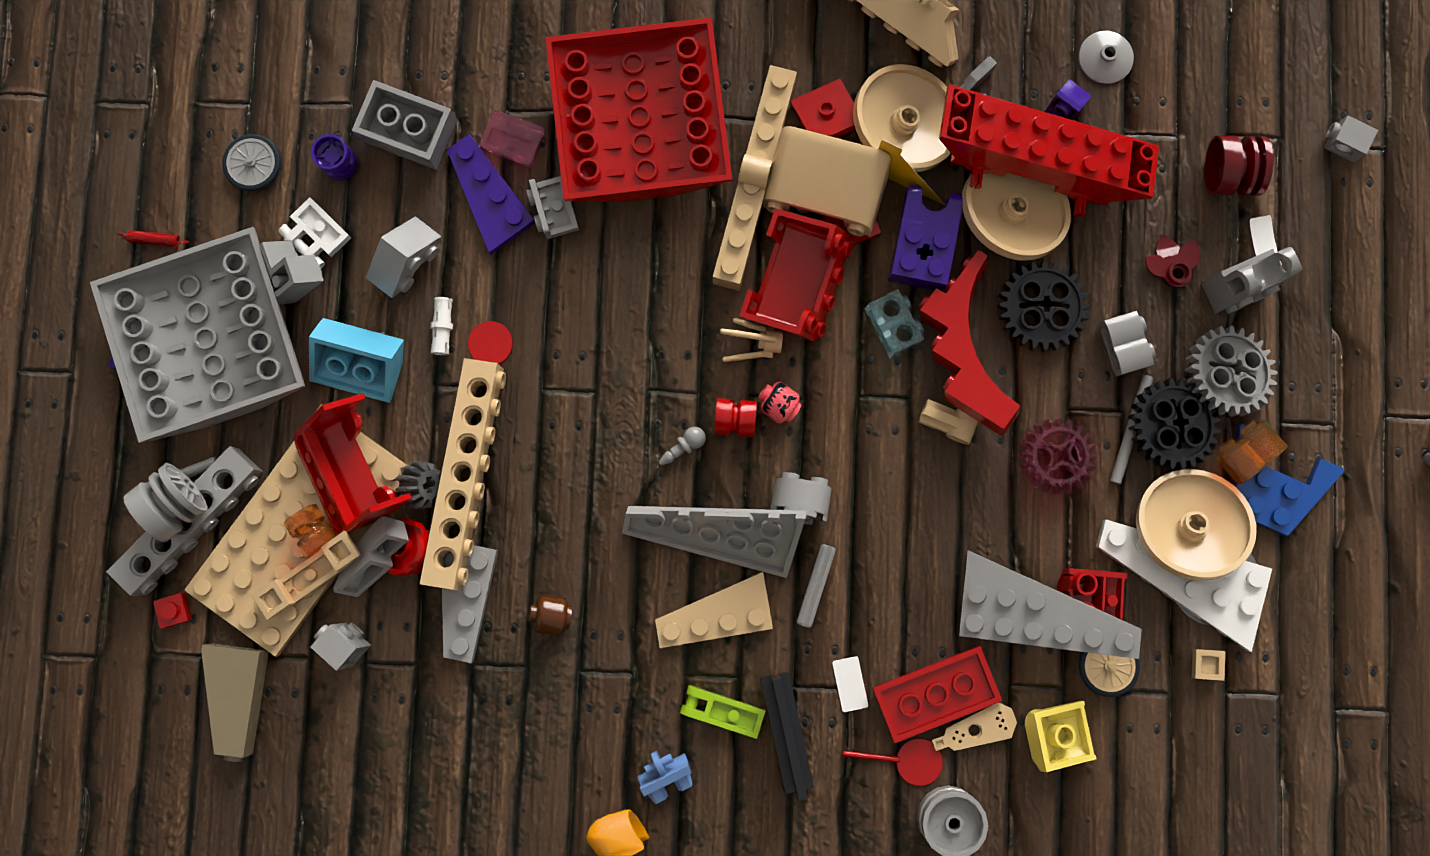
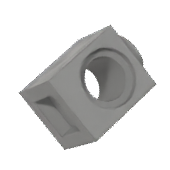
M1347 115L1338 123L1334 122L1326 133L1328 140L1324 148L1354 163L1368 153L1378 130Z

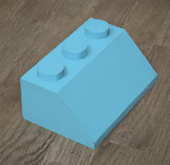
M323 318L309 336V381L358 395L363 393L366 397L390 403L403 363L404 340Z

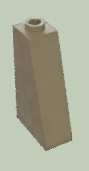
M214 643L202 645L201 653L214 754L224 755L225 761L240 762L242 758L252 755L254 751L269 652L262 649Z

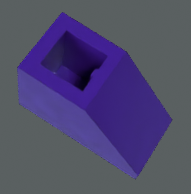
M1069 79L1044 112L1073 120L1091 98V95Z

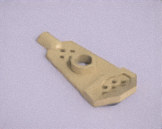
M998 702L947 727L944 736L933 739L932 743L936 751L946 747L956 751L1010 739L1014 733L1017 721L1012 708ZM971 725L979 727V733L975 736L969 734V727Z

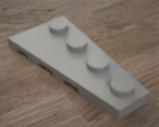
M474 545L471 557L467 558L468 579L466 585L462 586L461 591L442 588L444 658L468 663L474 662L498 550ZM452 552L447 553L444 557V565L449 567L454 562Z

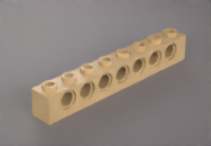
M464 358L420 579L421 585L461 591L462 586L466 585L468 579L467 558L471 557L474 548V541L471 540L473 528L476 529L479 522L477 506L478 501L482 500L485 490L482 480L484 472L488 471L490 465V456L487 454L489 444H493L495 439L493 423L495 416L499 415L501 407L498 397L500 389L504 388L506 373L503 372L504 369L498 363ZM486 385V394L483 397L477 398V389ZM476 413H481V421L477 425H471L472 416ZM475 440V450L467 454L465 450L467 443ZM470 468V478L462 482L460 480L462 470ZM460 496H464V507L460 510H456V499ZM458 524L460 532L457 537L452 539L449 535V530L451 526ZM452 552L454 562L451 566L446 567L444 565V557L447 553Z

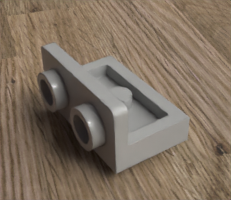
M561 176L537 183L535 179L529 180L531 189L526 191L531 206L536 205L539 215L534 216L538 232L543 231L546 238L550 239L578 231L579 228L572 203L563 199Z

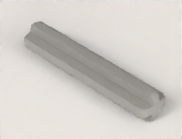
M826 544L820 546L797 619V624L810 628L813 624L836 551L832 546Z

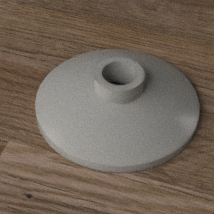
M1099 31L1090 35L1082 43L1078 54V61L1082 72L1087 78L1093 82L1108 85L1117 83L1127 76L1133 66L1134 55L1131 45L1123 36L1112 31ZM1105 51L1111 52L1113 57H1107Z

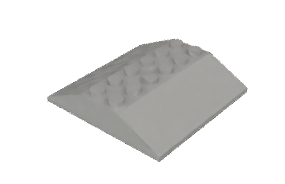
M254 227L90 282L139 443L219 424L262 409L306 387Z

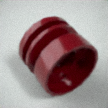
M1214 136L1208 145L1204 163V181L1208 193L1211 195H1232L1237 191L1242 196H1247L1248 194L1253 196L1263 195L1269 187L1274 166V151L1270 139L1265 136H1256L1255 138L1245 136L1241 140L1238 136Z

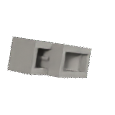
M381 516L366 531L356 544V548L361 556L339 574L333 587L335 593L359 597L393 567L391 556L409 541L404 522Z

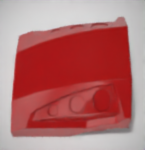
M1064 568L1058 580L1057 591L1123 620L1124 582L1127 579L1128 573Z

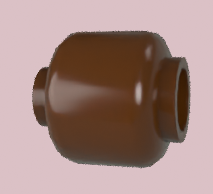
M541 596L538 598L536 605H530L528 621L534 622V629L537 633L560 635L564 632L565 628L569 629L572 606H568L567 601L561 597Z

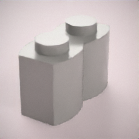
M1137 311L1099 323L1100 334L1116 377L1154 365L1155 350L1153 345L1148 343L1145 338V332L1147 331L1146 322L1142 316L1138 315Z

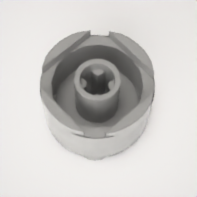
M783 472L782 478L775 479L770 510L807 511L804 524L812 525L813 519H820L819 525L827 523L832 488L827 486V479L811 477V481L799 479L800 475L790 472Z

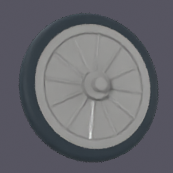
M257 134L243 135L230 143L225 150L222 160L223 172L228 181L238 189L244 191L264 189L279 174L281 168L279 150L271 140Z

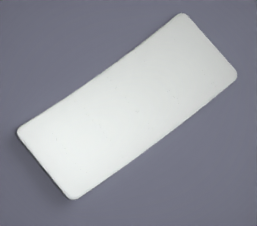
M1271 215L1251 218L1250 229L1256 256L1271 249H1274L1275 253L1278 252Z

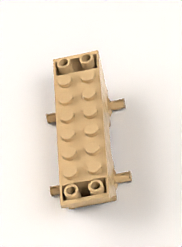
M855 0L863 5L861 10L872 18L877 16L885 21L883 26L896 35L898 32L907 37L905 42L918 51L920 49L927 51L930 54L928 59L937 66H950L958 61L953 19L959 12V9L947 0Z

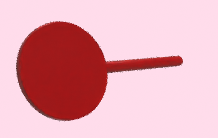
M487 321L477 325L470 333L468 339L470 354L475 360L499 364L508 358L513 347V340L509 330L504 325L495 321Z
M921 738L912 739L903 744L898 751L897 757L850 751L842 752L844 757L896 762L901 777L908 783L916 786L928 785L935 781L940 775L943 766L941 752L935 750L932 742Z

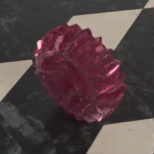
M1056 418L1054 424L1050 419H1046L1043 421V427L1040 424L1033 426L1035 433L1028 431L1025 434L1030 442L1022 441L1020 443L1022 448L1027 449V452L1018 454L1019 458H1026L1027 462L1020 465V468H1029L1030 472L1025 475V478L1035 477L1036 479L1032 485L1035 488L1043 483L1042 490L1044 493H1048L1051 488L1054 495L1061 494L1062 488L1066 494L1072 493V486L1080 489L1083 487L1081 480L1087 482L1091 479L1086 471L1092 472L1096 469L1094 465L1089 463V461L1097 460L1098 456L1089 452V450L1096 448V445H1087L1086 440L1090 439L1091 435L1087 433L1081 436L1080 433L1083 430L1081 425L1072 429V420L1066 421L1063 426L1061 418ZM1048 434H1059L1066 437L1059 445H1055L1052 442L1047 443L1043 440ZM1073 446L1076 447L1078 453L1077 465V461H1075L1071 455V450ZM1038 447L1040 448L1039 452L1043 454L1045 459L1042 467L1039 466L1037 460ZM1062 449V456L1060 457L1063 459L1055 462L1053 458L1055 455L1053 453ZM1057 468H1061L1064 471L1069 470L1073 473L1066 479H1055L1049 476Z

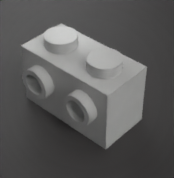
M339 623L330 624L329 626L324 625L315 634L314 639L316 641L311 645V648L338 671L353 667L370 648L371 644L362 637L363 631L355 624Z

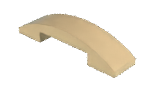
M346 531L341 532L320 547V551L283 577L273 580L252 595L266 620L280 614L319 589L361 556Z

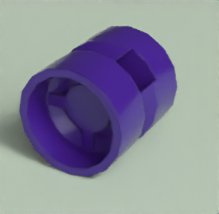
M325 134L317 138L312 144V160L329 178L341 181L348 179L354 174L357 169V158L342 138L334 134Z

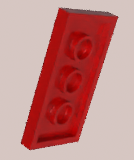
M981 646L973 647L872 687L894 743L1002 701Z

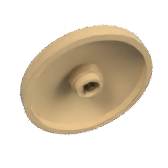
M890 65L874 72L861 86L853 107L854 125L862 144L878 149L881 140H884L903 149L901 156L916 172L932 169L942 163L951 154L939 139L947 86L932 73L912 65Z
M1007 173L1003 177L983 174L982 187L974 189V187L971 188L969 186L971 175L967 179L962 193V208L966 222L978 240L993 252L1014 260H1034L1049 254L1065 238L1071 222L1070 203L1067 195L1054 192L1055 186Z
M1196 469L1172 471L1155 480L1146 490L1138 504L1136 527L1144 549L1159 566L1178 577L1194 581H1211L1223 578L1238 569L1253 550L1256 541V521L1253 511L1243 494L1230 482L1216 474Z

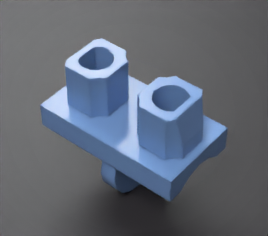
M655 751L651 753L653 762L644 766L646 772L638 776L643 796L648 795L655 804L668 797L665 786L675 782L678 790L684 791L693 785L690 775L692 772L685 753L673 759L671 754L660 758L658 752Z

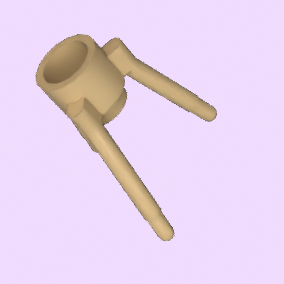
M734 318L733 323L760 331L759 334L732 329L720 330L721 334L758 340V348L763 349V351L726 356L723 357V362L761 357L772 358L773 353H781L783 331H775L773 328Z

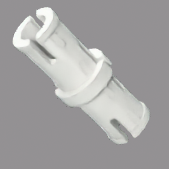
M434 298L433 322L430 323V329H433L431 354L449 355L450 331L453 330V324L451 323L453 299Z

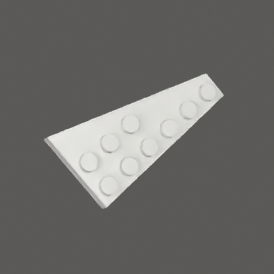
M1109 520L1102 521L1096 544L1097 549L1123 567L1133 571L1142 580L1162 591L1164 595L1199 619L1217 629L1216 631L1239 644L1245 651L1252 652L1272 572L1271 568L1245 561L1234 572L1220 579L1211 581L1184 579L1166 571L1149 556L1139 539L1136 528Z

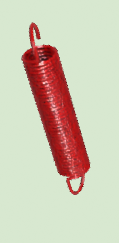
M128 230L127 236L125 233L117 234L125 237L127 242L178 247L179 243L189 242L187 240L180 242L179 235Z

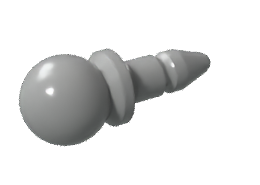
M695 426L688 428L683 437L677 438L680 443L664 453L659 461V465L671 463L675 458L682 455L684 451L690 454L692 449L702 447L706 440L705 432Z

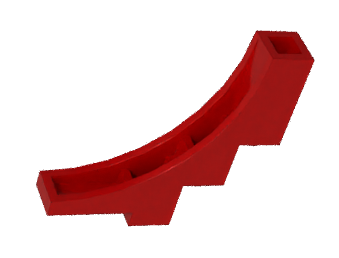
M978 250L973 258L969 256L964 261L961 267L962 273L957 279L952 278L945 288V293L936 288L932 295L927 294L923 298L919 306L921 309L920 316L921 321L942 333L935 338L931 345L933 360L956 374V376L952 374L944 384L945 400L1003 437L1019 415L1020 405L1004 394L987 375L976 355L970 337L968 319L970 302L976 284L987 267L988 255Z

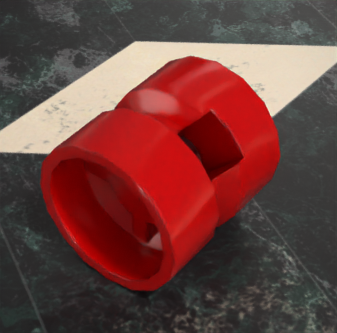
M717 398L714 434L730 436L735 431L738 436L754 438L757 401L741 400L738 404H735L733 399Z

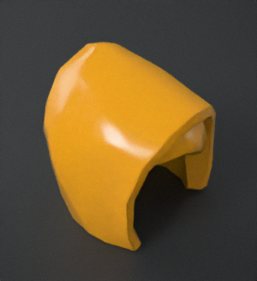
M628 809L597 819L590 826L585 838L587 844L598 856H633L644 849L642 841L648 840L649 836L637 815Z

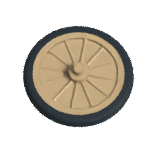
M1081 652L1080 676L1085 685L1098 695L1105 697L1122 695L1135 685L1139 677V659Z

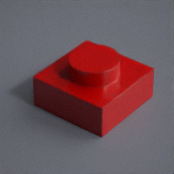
M178 593L153 601L160 629L192 620L185 593Z

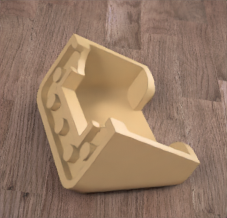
M783 127L778 139L763 199V207L769 212L774 213L775 208L789 211L790 206L833 217L843 220V224L850 234L870 236L889 178L891 157L885 151L796 127Z

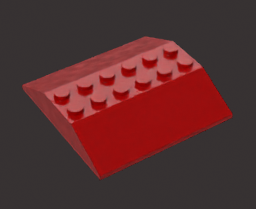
M712 17L545 37L564 201L628 202L677 196L732 181Z

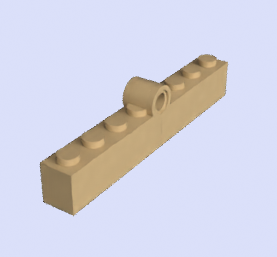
M772 65L769 67L713 274L714 285L740 291L761 214L778 139L784 127L794 91L796 71Z

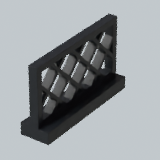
M789 672L761 677L785 793L796 792L799 801L808 799L806 789L814 788Z

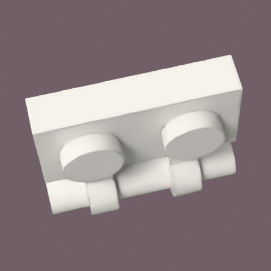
M310 197L290 216L297 225L291 230L285 224L278 230L284 237V241H292L294 248L301 256L315 255L320 268H323L325 262L319 257L323 250L332 257L351 239ZM306 233L315 241L310 247L302 240Z

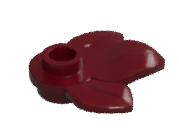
M1162 235L1156 244V255L1145 257L1146 266L1154 276L1164 278L1169 286L1173 288L1184 287L1191 281L1192 269L1200 261L1199 246L1196 240H1192L1180 247L1170 237ZM1173 270L1180 273V279H1176L1173 276Z

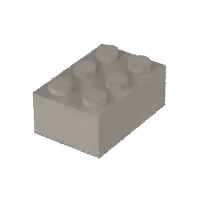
M373 80L352 132L361 142L437 170L456 125L457 118L450 108Z

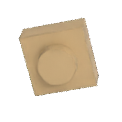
M1192 649L1191 678L1224 681L1225 651Z

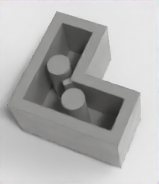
M416 216L380 238L366 279L391 298L400 292H407L414 283L412 278L414 272L422 263L432 261L438 254L439 248L437 246L441 236Z
M292 241L262 242L259 244L279 305L296 303L324 281L315 255L298 256Z

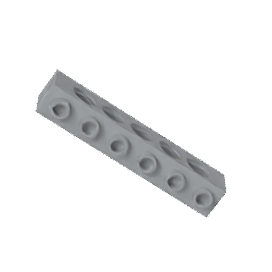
M229 446L194 482L204 500L209 495L212 497L211 507L203 514L196 515L188 530L185 529L184 521L181 520L183 528L171 538V547L168 551L164 548V542L153 538L149 533L145 532L106 572L130 596L149 594L158 585L156 581L163 574H168L177 566L179 557L183 553L193 550L199 542L197 539L204 532L211 531L218 524V518L225 511L228 512L239 502L238 497L245 490H251L259 482L258 477L263 471L241 449ZM228 475H231L233 483L231 487L226 489L224 480ZM146 558H149L151 567L146 572L143 563Z

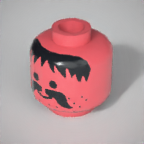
M776 382L772 387L767 384L758 396L762 400L759 406L760 411L778 424L785 421L791 422L802 405L799 403V394L782 382Z

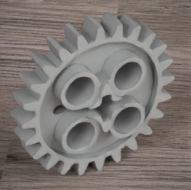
M1220 326L1215 330L1203 334L1204 336L1195 340L1196 344L1189 349L1193 354L1186 358L1192 365L1186 368L1185 371L1193 374V377L1188 379L1187 382L1196 384L1197 387L1192 390V393L1200 392L1202 396L1199 401L1202 403L1208 400L1209 410L1218 407L1219 415L1228 412L1230 417L1238 414L1242 417L1259 410L1261 406L1268 403L1266 398L1274 395L1270 388L1277 385V382L1272 380L1271 377L1278 374V372L1270 369L1275 360H1267L1266 356L1271 351L1270 349L1262 351L1263 340L1255 343L1253 341L1254 333L1245 336L1244 328L1235 332L1233 326H1229L1226 329Z

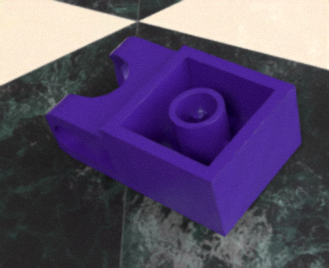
M915 184L908 186L903 202L888 281L930 290L937 288L943 292L948 285L963 207L962 194L951 193L944 209L941 211H931L922 203L921 186ZM923 252L928 257L926 258V260L920 259L921 255L917 253Z

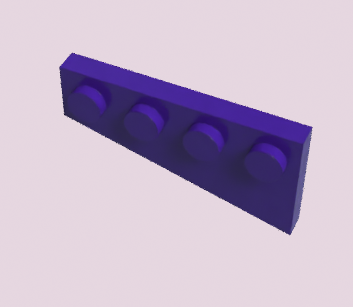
M470 134L447 149L488 252L492 255L532 226L535 221Z

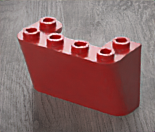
M775 208L766 236L775 241L759 292L756 293L748 289L739 316L746 320L815 342L818 338H822L826 331L825 320L828 311H831L834 307V293L837 284L839 285L843 280V267L846 258H849L852 253L853 242L850 239V235L835 224Z

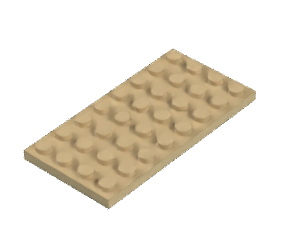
M360 431L356 440L378 488L388 486L397 494L398 491L395 489L399 487V482L396 477L401 475V468L408 465ZM295 442L291 444L185 588L187 593L275 657L281 654L337 577L335 576L319 589L269 620H266L252 597L253 594L275 579H280L320 551V547L337 536L298 454ZM375 522L348 534L355 546Z

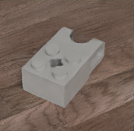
M1287 247L1276 253L1274 249H1271L1219 272L1201 283L1215 314L1223 310L1230 314L1250 303H1255L1280 291L1279 285L1300 274L1303 268L1292 247ZM1280 259L1287 263V272L1282 268Z

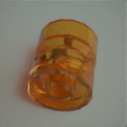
M312 504L299 510L283 523L290 536L298 538L297 547L305 559L320 551V547L337 536L330 524L323 523L325 516L317 504Z

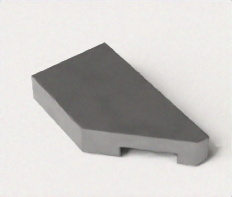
M991 56L987 57L967 76L961 88L973 91L992 74L997 62Z

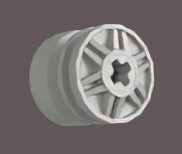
M165 463L158 469L159 473L153 472L148 477L150 485L141 482L123 497L129 513L136 522L153 538L161 542H167L182 530L181 520L191 523L195 520L196 515L203 514L208 508L206 501L195 484L178 468Z

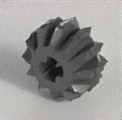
M413 461L408 466L401 468V475L396 477L399 487L395 490L401 493L400 496L410 493L412 499L405 503L406 507L411 509H427L436 503L441 470L434 468V464Z

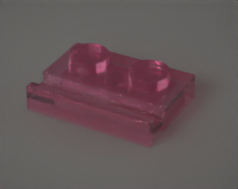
M493 109V115L479 144L480 149L532 168L542 144L543 136L546 134V129Z

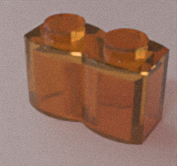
M1254 420L1240 430L1241 437L1236 441L1231 438L1218 448L1221 453L1215 459L1238 485L1251 479L1288 447L1265 420L1257 424Z

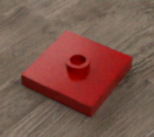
M841 79L790 100L791 107L804 130L835 138L856 130L853 119L854 102Z

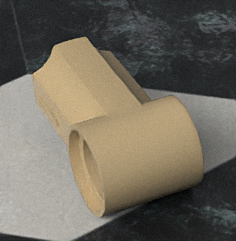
M930 399L926 401L918 421L923 425L946 433L948 438L966 445L970 444L978 424L977 420L960 409L954 410Z

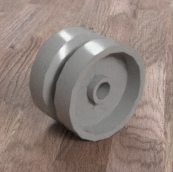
M949 785L937 787L927 793L919 804L917 813L919 830L931 848L942 856H970L978 851L986 840L988 831L986 812L980 803L962 788ZM952 818H956V821H952L951 826H949V821Z

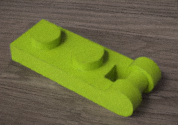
M688 685L686 691L688 698L686 704H682L681 714L757 739L766 710ZM699 698L707 701L705 711L696 708Z

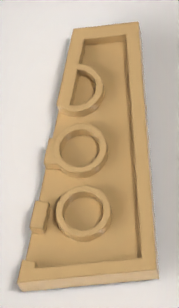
M763 572L655 619L659 647L665 648L773 629Z

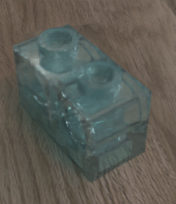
M898 289L868 303L865 308L890 358L919 345L924 340L922 335L925 334L918 319L914 320L909 311L912 309L909 299L905 294L901 295ZM893 305L897 309V315L893 317L886 315L883 311V306ZM899 329L906 330L910 335V340L906 342L900 341L896 336V331Z

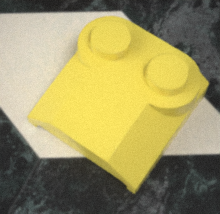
M1084 701L1046 709H1034L1027 714L1025 728L1031 757L1040 771L1050 772L1096 759L1084 709Z

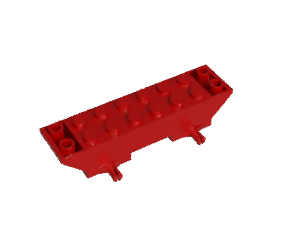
M949 84L947 86L939 139L952 154L951 163L964 166L972 172L969 185L971 188L980 189L982 187L983 174L1003 177L1010 173L1055 186L1054 192L1067 195L1075 200L1073 216H1078L1077 218L1086 216L1087 203L1106 206L1110 202L1143 200L1153 197L1159 145Z

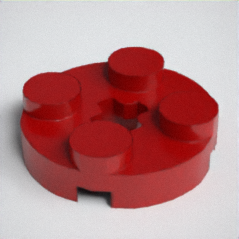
M402 518L399 521L404 522L409 541L406 543L404 550L403 545L391 556L393 567L387 572L407 577L411 574L417 575L422 571L430 531L426 530L419 521Z

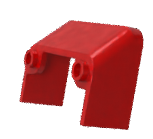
M363 393L322 405L294 435L298 454L330 524L337 535L343 531H346L348 534L353 533L377 521L381 516L386 517L394 513L412 499L410 493L397 497L396 492L388 486L378 488L356 440L363 423L355 409L366 399Z

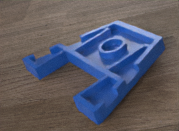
M1239 424L1236 427L1237 449L1234 450L1236 467L1232 485L1248 501L1257 525L1282 536H1288L1343 474L1344 468L1323 459H1316L1305 484L1255 462L1265 434L1243 424Z

